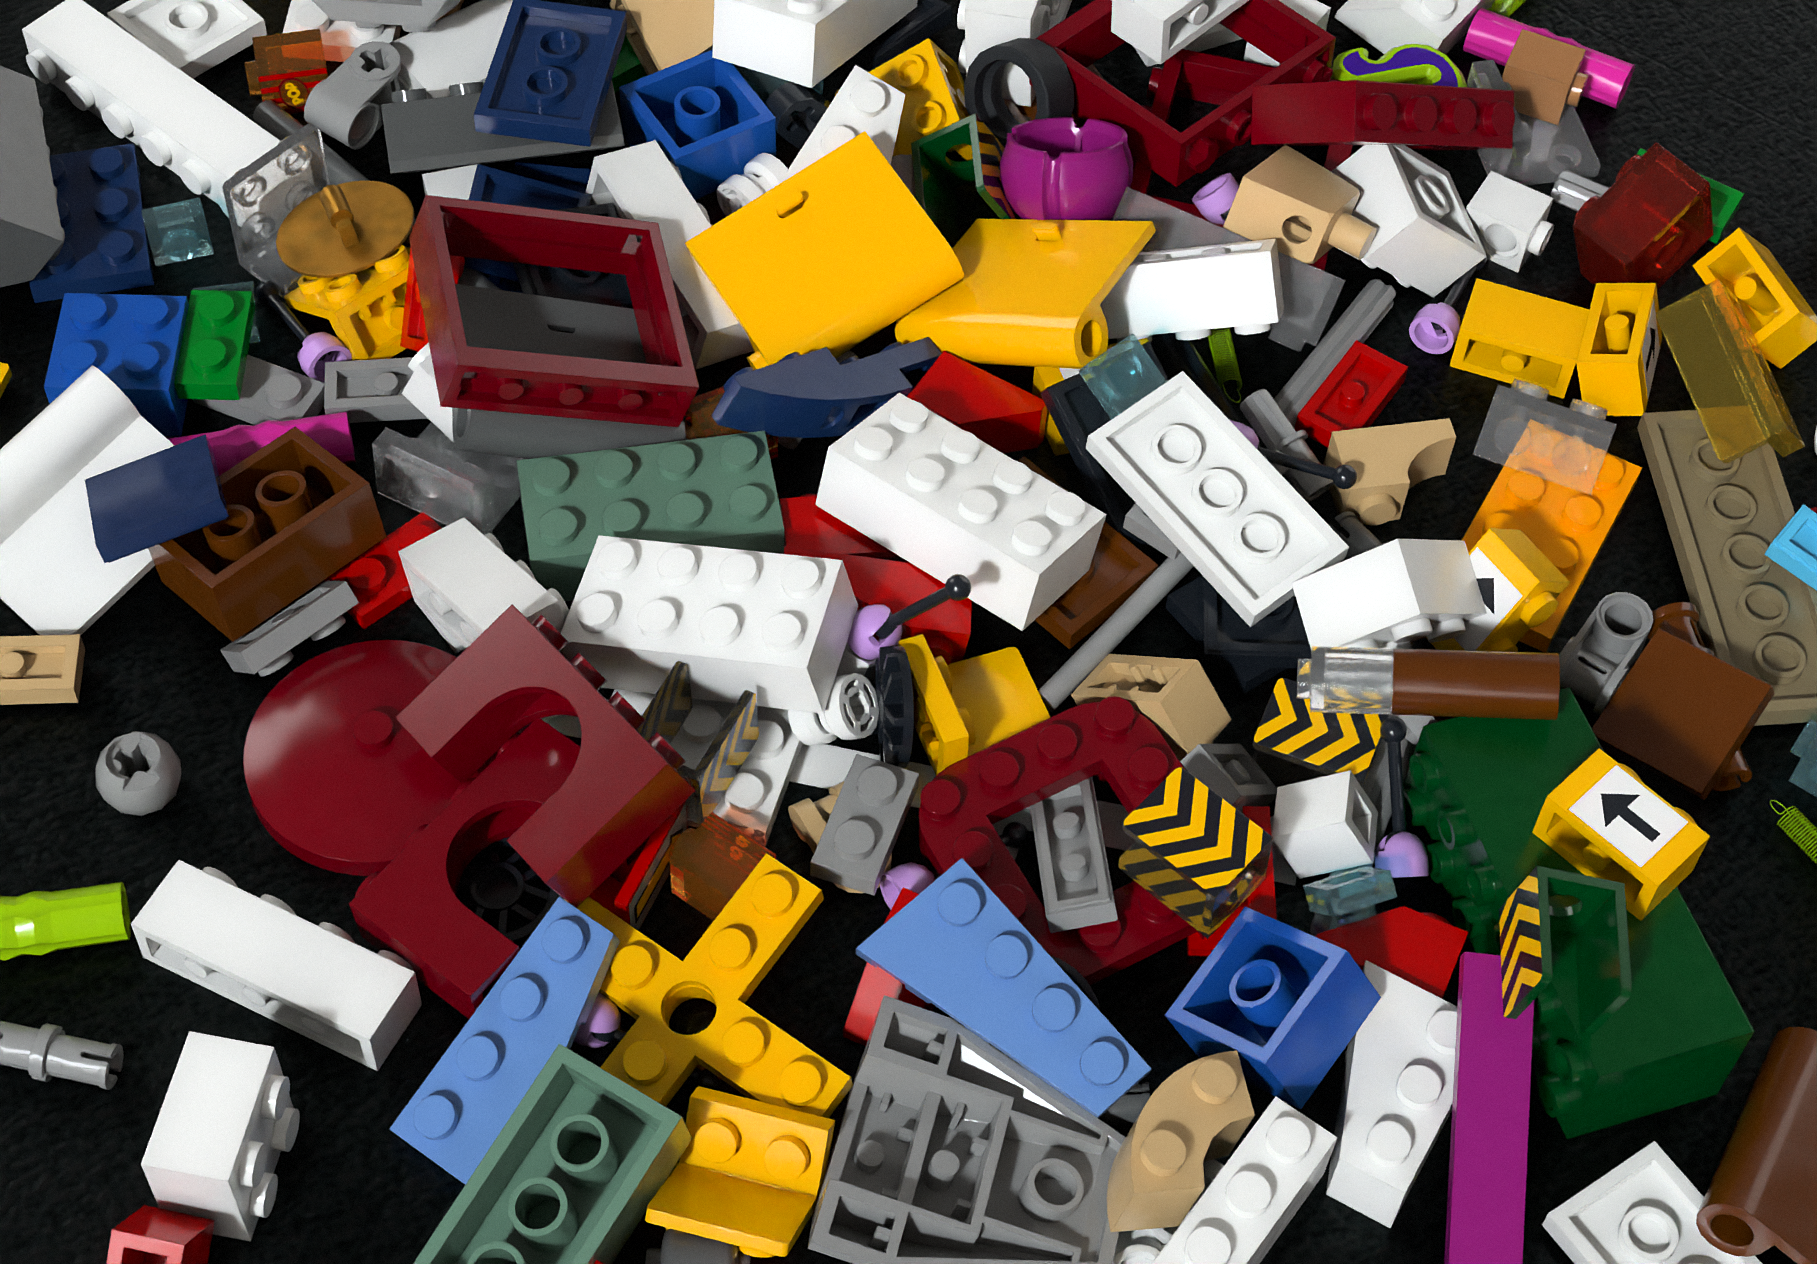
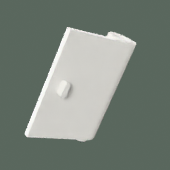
M93 365L0 449V599L39 635H82L155 566L148 548L113 562L104 563L95 544L85 479L175 445L145 420L120 388Z

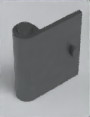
M455 284L467 346L646 364L634 309ZM452 408L453 442L458 451L533 459L693 439L691 430L685 428L683 420L679 427Z

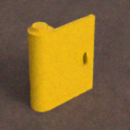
M866 131L685 242L687 250L748 335L755 353L748 356L747 360L755 370L775 364L786 355L794 352H799L803 355L825 347L829 349L836 359L964 278L962 266L951 246Z
M977 218L952 249L962 266L964 278L899 318L895 325L897 342L908 344L929 337L941 353L946 351L968 363L1094 369L1101 364L1108 347V327L1100 304L1156 232L1153 221Z

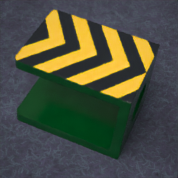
M976 113L911 143L916 200L952 249L961 239L956 188L975 180L979 195L1000 219H1019V216L1015 213L1005 196L1000 179V160L1005 148ZM968 144L972 147L973 158L964 162H956L950 160L946 156V152L955 145Z
M1536 866L1499 908L1503 1016L1517 1019L1550 984L1553 977L1550 929L1575 933L1581 1031L1594 1034L1632 994L1625 883ZM1555 895H1570L1581 900L1577 904L1567 907L1549 906V897Z

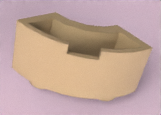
M1237 1050L1209 1055L1188 1063L1164 1080L1150 1096L1124 1139L1112 1164L1107 1189V1215L1110 1232L1180 1226L1205 1188L1203 1163L1229 1155L1255 1116Z

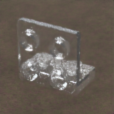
M1494 60L1472 62L1467 87L1512 90L1509 82L1503 81ZM1568 104L1558 125L1519 113L1514 106L1515 122L1513 126L1512 149L1477 150L1487 175L1490 171H1493L1525 186L1556 182L1563 170H1569L1585 178L1596 177L1601 167L1574 106Z
M312 123L307 124L293 135L284 138L273 149L247 167L238 170L222 186L239 264L261 282L271 281L275 283L279 289V296L283 299L287 293L299 287L297 281L303 275L291 270L281 260L276 248L278 230L286 216L297 205L330 185L321 130Z
M1514 379L1511 389L1498 385L1473 456L1591 495L1617 424L1605 421L1608 410L1577 399H1572L1570 408L1548 402L1546 400L1549 390L1518 379Z
M432 422L418 438L406 437L386 427L372 443L377 493L419 513L426 514L447 526L464 517L484 535L490 533L521 496L516 460H524L523 458L458 451L455 448L454 442Z

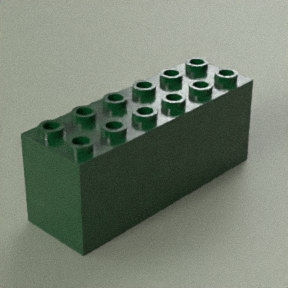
M1570 687L1561 689L1559 692L1557 720L1455 717L1423 726L1414 755L1410 758V767L1403 785L1406 825L1411 829L1415 828L1421 841L1425 844L1429 861V874L1436 883L1443 884L1452 903L1454 925L1468 931L1466 940L1470 939L1476 953L1501 955L1499 908L1536 866L1584 875L1532 833L1547 795L1596 750L1600 748L1603 751ZM1677 887L1642 921L1626 910L1632 994L1594 1034L1581 1031L1575 933L1550 929L1553 977L1550 984L1534 1000L1531 1067L1538 1079L1537 1091L1540 1102L1550 1117L1557 1118L1567 1139L1717 1095L1755 1032ZM1555 895L1549 897V906L1567 907L1577 904L1581 900L1570 895Z

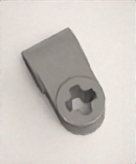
M378 41L364 43L357 47L347 60L327 79L318 83L310 92L304 107L306 123L354 150L368 144L375 132L384 124L381 104L393 103L391 92L406 90L403 82L398 79V73L401 70V57L398 50L391 44Z
M1615 592L1606 595L1599 601V604L1576 637L1573 636L1559 654L1560 686L1564 689L1570 687L1573 694L1593 704V712L1599 716L1640 656L1653 624V614L1648 604L1640 597L1628 592Z

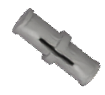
M0 1021V1065L27 1070L32 1079L44 1082L52 1080V1077L55 1076L97 1085L106 1090L112 1089L116 1084L118 1078L116 1075L109 1074V1069L117 1072L121 1071L123 1048L120 1044H107L65 1035V1031L62 1030L61 1026L48 1023L37 1029Z

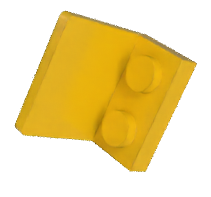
M929 38L868 72L906 94L893 156L900 154L912 155V142L969 116L965 107L964 82L957 64ZM968 144L955 145L948 150L949 153L956 151L967 161L973 158L972 147Z
M401 245L386 259L375 262L376 265L354 274L333 278H316L303 275L297 281L299 287L287 293L284 299L289 308L328 319L337 338L350 351L352 361L390 359L406 349L401 347L400 343L410 248Z
M923 634L898 641V646H903L906 650L910 664L913 687L914 727L936 776L950 765L1051 718L1016 647H1008L947 665L942 656L933 657Z
M698 1086L690 1096L686 1126L692 1136V1140L680 1157L678 1165L647 1205L645 1221L663 1226L666 1230L674 1229L733 1244L739 1247L740 1252L753 1257L787 1256L815 1210L827 1170L835 1120Z

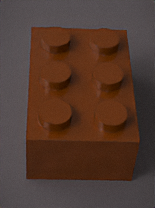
M293 427L219 476L229 514L226 519L152 546L148 550L161 581L234 642L387 536L369 482L297 427Z

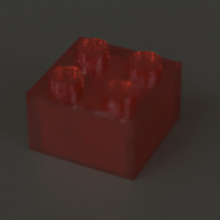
M1657 142L1644 155L1640 156L1637 154L1631 157L1620 169L1616 182L1601 197L1596 195L1587 200L1576 214L1573 229L1581 274L1595 286L1596 283H1656L1658 290L1713 235L1710 182Z

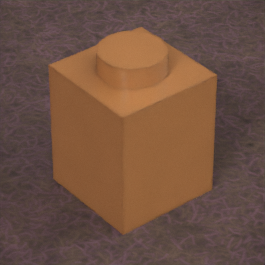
M1522 29L1506 62L1499 89L1514 90V111L1558 125L1567 104L1577 107L1584 92L1589 75L1579 71L1586 49Z

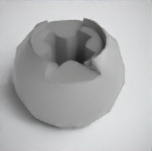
M135 731L116 737L100 752L95 770L96 788L103 799L120 813L142 816L161 810L176 796L181 780L180 759L169 743L156 734Z

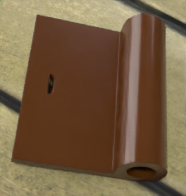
M1788 1027L1778 1031L1773 1037L1699 1208L1696 1225L1700 1234L1709 1244L1722 1252L1734 1256L1751 1257L1761 1254L1775 1245L1797 1264H1817V1031L1814 1029Z

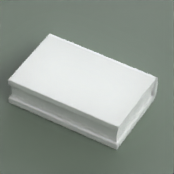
M480 0L436 21V25L431 29L412 32L388 43L398 50L401 57V70L398 73V79L403 82L405 89L426 88L427 99L449 97L450 85L483 82L484 86L513 0Z

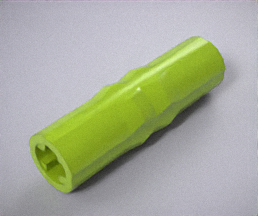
M122 882L53 892L33 891L20 896H0V960L6 961L21 955L41 956L61 949L130 940L129 905L126 889Z

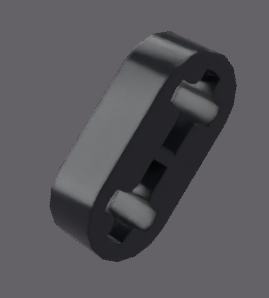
M788 82L774 90L768 97L765 105L776 117L775 126L781 137L801 150L831 102L813 88ZM797 110L800 112L796 115L793 111Z

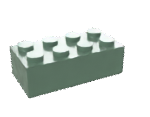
M765 431L516 460L530 569L539 584L546 590L550 588L557 590L564 601L574 600L598 536L783 554L784 525Z
M558 1044L413 1264H594L596 1260L603 1264H613L645 1214L647 1205L666 1181L692 1140V1136L682 1116L563 1045Z

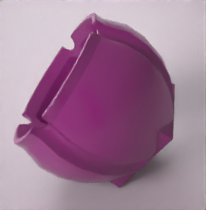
M1073 117L1036 119L1014 126L1012 133H1007V143L1000 160V179L1005 196L1015 213L1021 219L1109 221L1128 196L1133 180L1134 160L1127 143L1128 135L1126 131L1118 125L1097 119H1087L1084 126L1079 128L1076 126Z

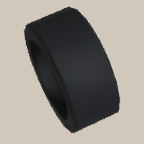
M1017 38L995 45L980 52L968 68L964 83L965 107L968 115L976 113L1004 148L1007 143V133H1012V128L1020 124L1008 111L1002 96L1001 80L1005 66L1008 63L1012 62L1020 67L1032 82L1037 100V113L1034 120L1071 117L1074 109V84L1067 65L1052 47L1038 39Z

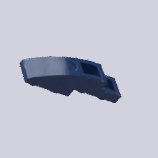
M929 337L908 344L895 342L884 348L880 353L861 359L858 356H852L841 363H838L827 347L803 355L799 352H794L786 355L775 364L756 370L753 367H746L732 375L725 383L723 388L725 392L711 416L720 426L745 432L765 431L766 435L778 437L815 438L845 435L898 393L907 397L942 353Z

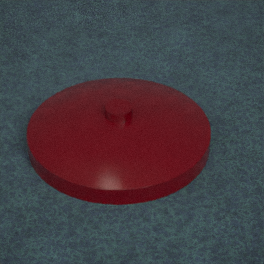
M400 640L365 641L345 645L322 653L306 661L279 681L260 704L251 721L246 736L243 758L245 780L251 801L259 820L267 832L291 854L319 868L358 876H369L376 871H382L403 850L405 842L414 830L421 825L430 824L450 804L453 794L462 784L431 758L395 718L457 657L435 647ZM496 751L470 778H476L489 764H491L496 759L498 751Z

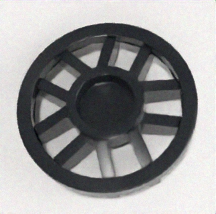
M903 646L880 647L879 660L875 662V691L880 714L874 734H878L880 761L905 769L909 764L914 728V703L910 664Z
M509 837L496 841L484 849L489 864L478 869L471 860L464 870L469 878L460 879L457 896L471 895L470 899L460 902L484 921L488 918L499 919L498 931L515 944H519L528 940L555 901L561 896L552 888H550V893L535 888L534 886L542 881V879L533 869L524 874L520 873L519 869L526 861L517 851L505 862L500 861L494 847L513 848L508 843L507 839ZM524 902H530L544 908L539 915H536L522 905ZM511 918L525 925L522 928L508 932Z

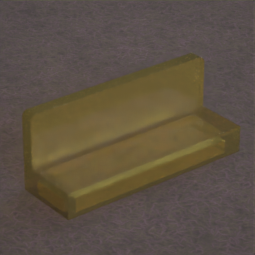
M1720 279L1711 282L1656 313V319L1716 456L1721 462L1729 463L1767 443L1782 457L1805 447L1738 298Z

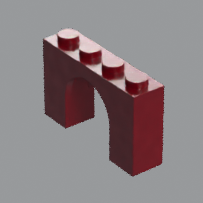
M1360 80L1253 86L1251 145H1405L1413 151L1512 149L1513 126L1515 122L1514 90Z
M512 604L395 718L431 758L461 783L468 780L516 732L534 720L554 715H570L579 718L582 734L581 747L571 774L564 784L507 839L508 843L550 888L577 908L696 790L677 772L686 760L658 732L647 741L637 731L646 720L617 691L607 700L598 691L607 680L579 652L570 661L560 652L569 644L567 639L542 614L531 623Z
M542 719L534 720L522 733H515L499 749L496 759L476 778H470L463 782L453 794L450 804L430 824L421 825L414 830L405 842L403 850L382 871H376L369 875L359 886L355 898L349 903L360 935L380 951H390L403 958L413 968L416 979L468 1019L471 1018L520 949L518 945L460 902L457 898L460 878L468 864L479 852L496 841L510 837L564 784L571 774L580 752L579 745ZM650 836L610 876L621 882L631 872Z

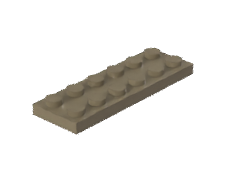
M1759 406L1643 413L1637 429L1690 602L1696 606L1699 613L1697 625L1705 648L1714 651L1717 658L1772 685L1775 694L1754 726L1817 722V591L1764 555L1773 540L1795 515V511Z

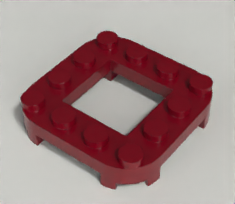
M1113 696L1107 697L1100 702L1085 703L1070 708L950 765L923 787L920 795L919 838L920 851L926 867L934 866L939 876H941L958 860L963 858L1050 956L1059 958L1074 967L1088 981L1090 986L1198 932L1137 882L1133 881L1113 891L1118 921L1050 933L1044 906L992 825L1092 776L1096 778L1100 785L1108 782L1128 814H1130L1176 768L1184 769L1156 726L1144 715L1135 711L1131 703L1126 699ZM1238 875L1228 885L1233 883L1238 877ZM1198 932L1202 939L1206 938L1204 935Z

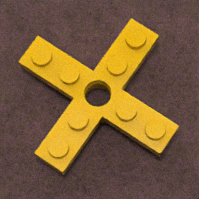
M766 853L683 961L588 896L577 909L614 933L620 940L599 992L637 1020L600 1068L665 1107L697 1067L700 1070L708 1069L749 1099L829 1118L853 1086L851 1077L744 1004L824 900L822 890ZM689 999H706L716 1005L717 1010L713 1021L706 1029L699 1033L682 1035L669 1028V1020L677 1006Z

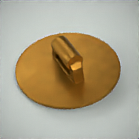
M352 181L338 185H328L302 201L286 216L277 233L276 248L283 263L299 274L316 278H333L354 274L376 265L375 262L386 259L403 244L413 227L414 209L410 199L402 190L384 182Z

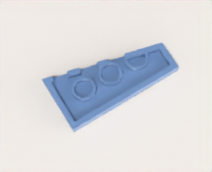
M963 858L958 860L856 948V954L875 968L879 967L903 983L905 988L929 1005L930 1003L935 1005L975 1035L993 1045L1097 1118H1100L1147 1076L1152 1069Z
M558 897L389 1130L466 1185L558 1044L563 1045L569 1050L571 1049L580 1025H585L620 943L617 936L561 897Z

